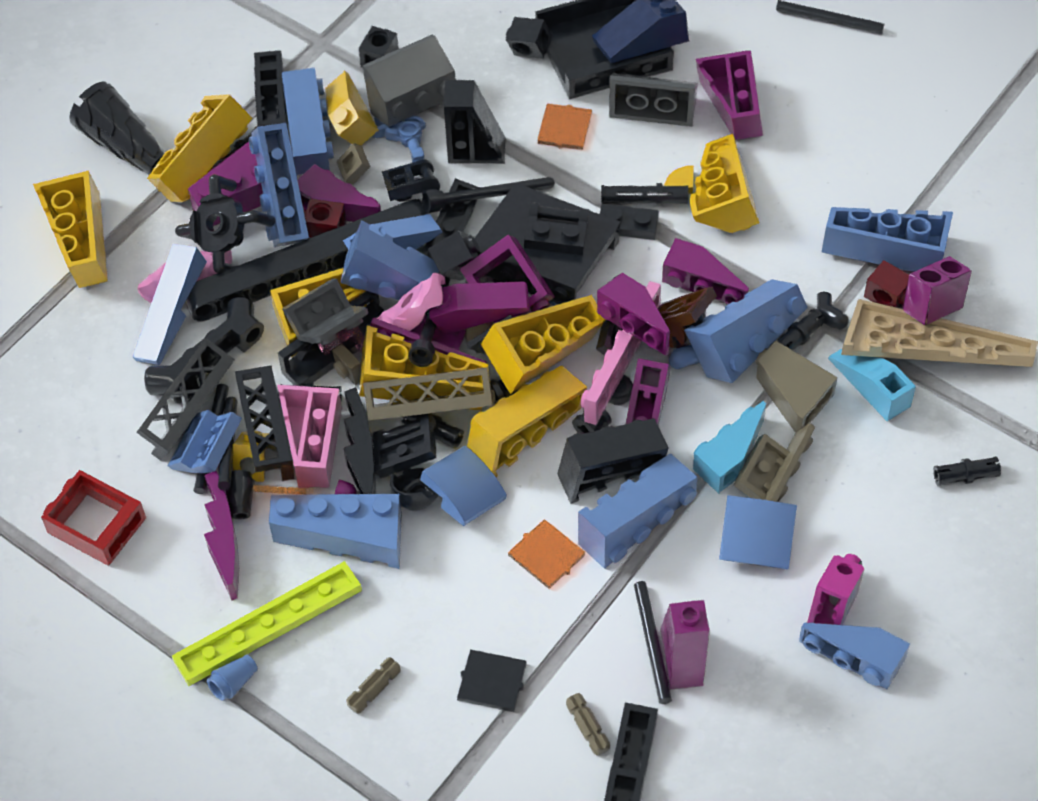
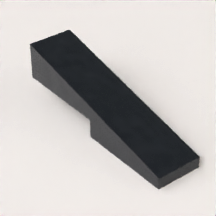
M624 703L604 801H641L658 719L657 708Z

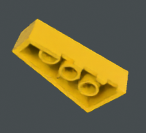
M230 94L204 96L200 102L203 109L198 113L194 112L190 116L188 122L191 126L178 133L174 139L175 149L166 151L147 179L170 202L188 201L190 199L188 188L213 169L214 164L230 152L231 148L229 146L234 140L242 137L248 130L247 125L253 118Z
M89 170L33 184L66 265L78 287L82 288L107 282L100 192Z
M589 295L494 323L482 341L481 346L507 390L512 394L592 340L606 319L597 313V303L593 296Z
M562 365L552 371H546L539 379L529 385H523L508 398H502L488 410L478 412L470 423L471 428L467 447L485 463L497 478L496 470L504 464L508 467L518 461L517 455L527 445L531 448L535 447L541 442L548 428L554 431L581 409L582 395L587 390V386Z

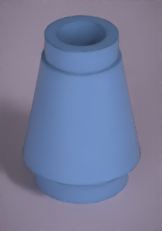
M245 655L212 671L211 677L207 679V685L219 700L232 699L253 674L258 671V667L249 655Z

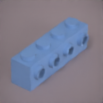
M315 68L282 72L296 175L304 174L314 164L330 171L328 159L334 158L332 141L326 142L325 139L326 137H331L329 121H323L322 116H328L325 99L320 100L319 98L320 95H325L322 78H316Z
M279 123L259 126L251 133L252 137H249V147L251 154H256L258 165L254 167L257 183L262 185L263 194L260 195L262 211L275 217L274 226H266L267 238L269 241H273L274 247L292 245L307 240L309 236L287 124Z

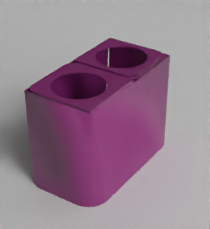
M948 256L910 273L903 311L923 325H925L928 311L926 324L928 325L962 309L972 270L951 256Z

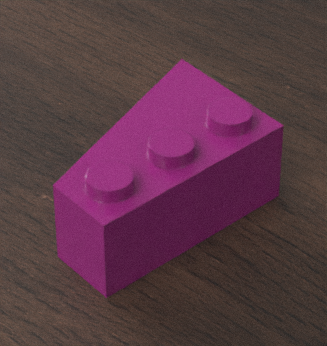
M249 142L188 188L194 211H197L201 205L199 201L209 195V177L213 174L236 181L237 188L234 191L221 189V194L240 201L243 212L261 207L260 195L263 194L261 183H257L254 167L258 164L256 154H251ZM219 216L214 221L213 226L221 223Z

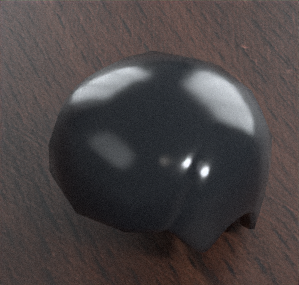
M408 468L399 477L392 474L390 488L392 494H399L402 507L412 511L421 510L428 507L438 498L439 495L420 480L422 471L426 468Z

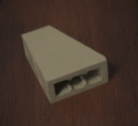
M775 341L769 349L765 348L756 359V364L758 365L757 380L795 433L811 423L835 394L838 377L778 341Z

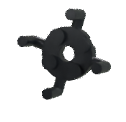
M213 174L209 177V195L199 201L201 205L197 211L193 210L190 222L177 226L175 233L179 237L193 240L202 250L212 253L213 270L216 273H222L237 266L225 263L224 253L243 242L244 224L254 222L272 227L275 224V217L255 210L243 212L240 201L221 194V189L234 191L237 188L236 181ZM219 216L221 223L219 228L215 231L213 228V223Z

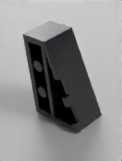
M445 80L444 118L448 163L505 164L506 137L474 80Z
M655 418L643 421L635 420L629 424L616 427L607 426L601 430L589 433H576L566 439L557 475L570 504L580 500L579 494L594 488L597 489L598 493L607 489L606 483L623 476L625 481L640 476L643 470L664 458L669 447Z

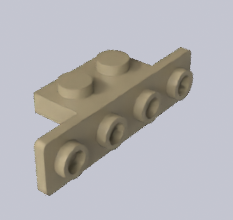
M809 423L798 430L787 449L766 434L760 436L733 486L750 498L780 501L788 490L786 485L788 479L797 472L801 465V462L798 461L801 454L806 452L813 442L811 435L815 426Z

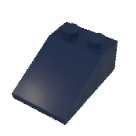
M636 0L593 34L592 39L610 63L689 42L686 11L676 0Z

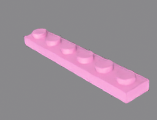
M649 281L646 289L658 309L661 305V284ZM618 330L612 350H607L601 370L597 369L594 373L590 390H585L582 395L581 408H584V421L597 425L642 342L624 330Z

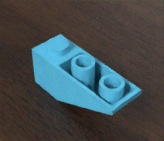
M842 349L829 356L828 359L886 421L891 420L911 407L916 386L895 364L882 357L841 355Z
M764 401L754 408H747L737 421L731 425L726 424L723 426L717 436L709 442H702L694 451L693 470L718 494L736 481L753 449L764 422L766 403Z

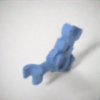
M412 116L405 119V122L401 121L388 127L374 117L379 131L372 137L382 138L386 136V140L400 141L402 145L409 147L412 163L424 160V152L419 145L421 144L422 130L426 128V123L422 118Z

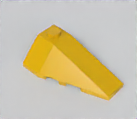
M730 134L706 143L700 163L702 170L700 176L696 177L695 180L696 191L694 194H691L689 200L694 220L730 233L746 230L753 225L759 224L756 207L734 135Z

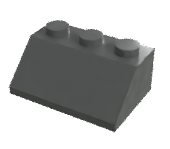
M433 34L362 66L370 113L388 127L444 102L445 80H456L455 70L436 36Z
M612 74L610 75L609 117L693 127L698 83Z

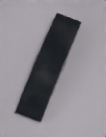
M281 50L255 52L254 87L257 127L286 123V104L282 79Z
M355 387L344 391L347 409L351 416L344 419L346 436L350 442L349 446L343 448L346 466L359 494H376L372 438L366 412Z

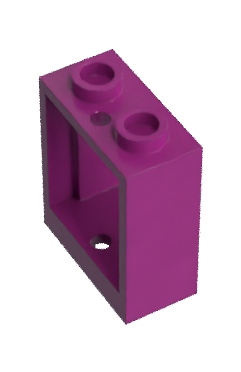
M509 234L460 269L468 283H481L479 280L481 277L513 255L537 291V293L528 298L530 311L513 315L514 317L548 308L550 306L549 301L555 297L517 238ZM502 319L495 320L494 323H498Z

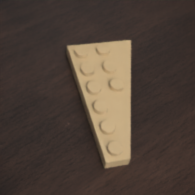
M858 299L841 355L1032 367L1038 341L942 318L926 325L928 315L926 316L925 325L905 313L903 309Z

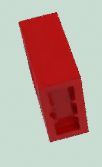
M79 469L73 478L66 481L58 497L45 507L41 519L48 534L109 566L145 521L146 515L139 500ZM87 495L118 511L96 541L64 525Z

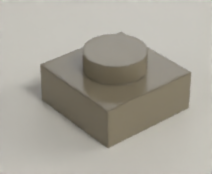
M355 143L336 161L344 182L352 185L371 167L363 147Z
M341 343L332 350L336 362L333 366L343 379L348 377L356 385L360 382L361 362Z

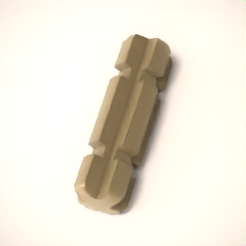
M391 657L386 658L379 665L381 669H375L358 686L359 691H354L346 699L347 706L353 712L361 713L368 706L366 702H372L389 684L388 680H393L400 673L401 669L397 661Z
M576 693L566 699V707L571 715H574V720L585 740L589 741V747L593 754L601 755L610 749V742L605 733L601 732L602 728L590 707L586 706L587 702L583 695Z

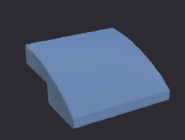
M210 410L197 413L186 429L168 467L173 470L190 473L215 472L242 418L233 412L217 416Z
M466 445L423 470L420 479L443 498L441 508L463 526L504 501L507 496L491 470Z
M727 495L719 560L789 569L797 505Z

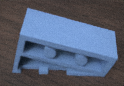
M361 220L346 254L341 283L355 289L376 293L386 298L400 300L421 281L429 279L432 273H439V270L432 258L410 246L406 249L393 243V237L386 233L383 237L369 230L370 224Z

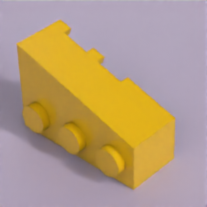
M343 268L270 290L273 309L286 345L288 346L298 338L282 310L283 307L333 278L338 280L349 302L366 290L355 289L342 284Z

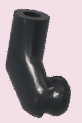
M824 291L818 293L817 310L822 313L818 320L824 316L825 324L829 327L840 330L844 329L849 322L848 316L843 314L840 309L832 306L831 293Z

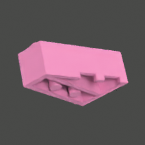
M277 385L298 486L329 488L342 413L339 389Z

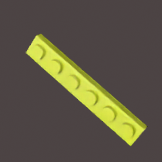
M343 561L173 654V662L189 687L211 675L212 671L242 658L362 591L361 584L347 563Z

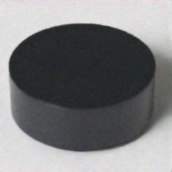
M623 375L609 403L622 405L630 400L633 383L629 377Z

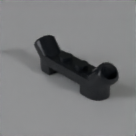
M237 297L228 302L227 320L216 329L209 331L205 337L226 353L230 352L234 347L245 353L261 338L264 325L254 317L255 306L253 302L244 297ZM203 340L193 348L187 349L182 357L172 365L149 366L145 370L144 375L146 391L150 395H164ZM206 349L200 355L203 367H211L218 360L217 357ZM194 363L191 369L196 368V363ZM198 374L186 375L184 377L186 390H196L198 388ZM179 385L174 392L180 391ZM181 397L171 398L176 403H182Z

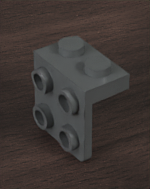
M334 278L282 308L299 341L310 342L311 344L320 343L321 345L335 340L338 337L336 333L342 329L350 330L357 327L363 322L362 317L368 314L366 307L350 305L338 280Z

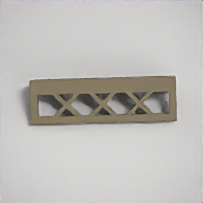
M488 367L363 383L368 421L492 406L496 402L494 389L491 390ZM482 375L484 391L469 392L462 387L468 377ZM455 378H463L459 384L453 380ZM439 380H446L455 387L451 395L438 396L431 389ZM433 381L429 387L422 384L423 382ZM407 384H415L424 391L420 399L407 400L400 393ZM402 385L398 391L391 387ZM385 388L394 396L388 403L374 404L372 389Z

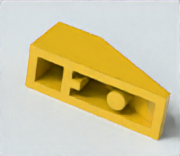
M344 71L325 88L328 117L338 136L351 144L355 143L361 146L379 129L349 73Z

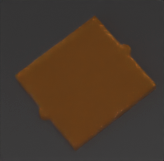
M547 103L537 144L557 146L558 149L564 147L583 150L592 116V109L572 107L571 104L563 106Z
M259 484L253 485V492L307 495L314 492V487Z
M544 519L531 532L523 534V539L508 552V556L545 587L550 589L564 575L570 574V569L585 556V551Z

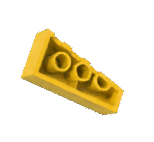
M367 325L362 347L359 396L365 397L363 386L365 382L485 368L489 364L452 352L446 355L435 350L432 363L426 367H418L412 364L408 358L411 343L405 342L404 337L393 333L391 337L377 333L378 328ZM482 375L468 377L462 387L469 392L484 391ZM455 378L453 380L459 384L463 378ZM439 380L431 391L438 396L451 395L455 387L446 380ZM433 381L423 382L422 384L429 387ZM407 384L400 394L407 400L420 399L424 391L415 384ZM402 385L391 387L398 391ZM385 388L372 389L373 398L391 400L394 396ZM483 407L469 408V409H470V410H479V411H482V408H483Z

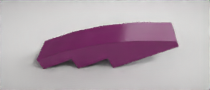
M216 470L205 475L213 501L204 504L213 531L205 533L204 537L208 551L230 599L233 601L238 598V544L227 496L224 490L218 488L219 475Z

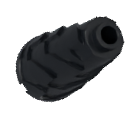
M106 81L98 82L87 88L79 96L83 100L80 107L76 103L72 106L69 115L71 125L99 146L107 148L118 158L126 160L150 175L165 153L155 137L145 128L144 122L129 108L130 105L110 83L108 84Z

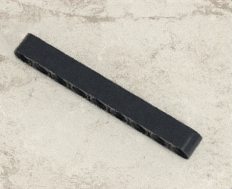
M409 200L230 268L225 272L196 281L185 303L195 321L202 322L227 313L228 302L233 298L244 297L251 302H256L271 296L270 290L344 268L348 248L343 240L357 232L361 220L368 224H376L428 215L430 213L425 212L422 200Z

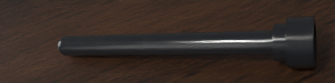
M552 177L447 193L438 191L436 188L428 189L422 192V204L426 213L439 212L446 204L507 195L515 183L534 190L552 188L555 185V181Z
M444 276L445 284L441 285L442 288L449 286L451 278ZM429 310L420 339L411 344L408 353L410 362L418 367L430 365L435 354L432 339L436 325L429 317Z

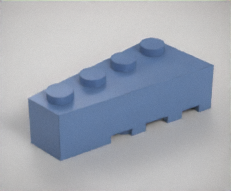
M831 207L821 252L879 265L885 260L899 269L915 272L943 259L953 212L942 211V215H928V211L916 210L915 214H898L896 209H886L882 213H872L869 208Z
M771 279L745 294L744 299L741 301L731 302L725 306V310L717 315L711 314L703 319V323L698 326L692 325L684 331L706 377L733 383L757 359L759 353L764 351L765 348L767 349L808 307L798 284Z
M670 453L643 470L637 482L629 479L621 484L615 496L611 497L605 494L597 500L598 506L590 510L588 507H585L578 511V545L604 569L612 562H619L624 558L628 549L636 542L640 544L645 541L653 528L658 524L663 525L668 522L675 510L681 505L686 506L693 501L697 494L698 477Z
M399 494L271 495L269 526L273 542L314 550V548L329 551L332 555L341 557L342 554L360 557V561L369 563L379 561L388 563V567L400 569L402 512Z

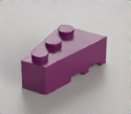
M751 50L695 59L699 82L728 130L734 135L735 140L763 136Z

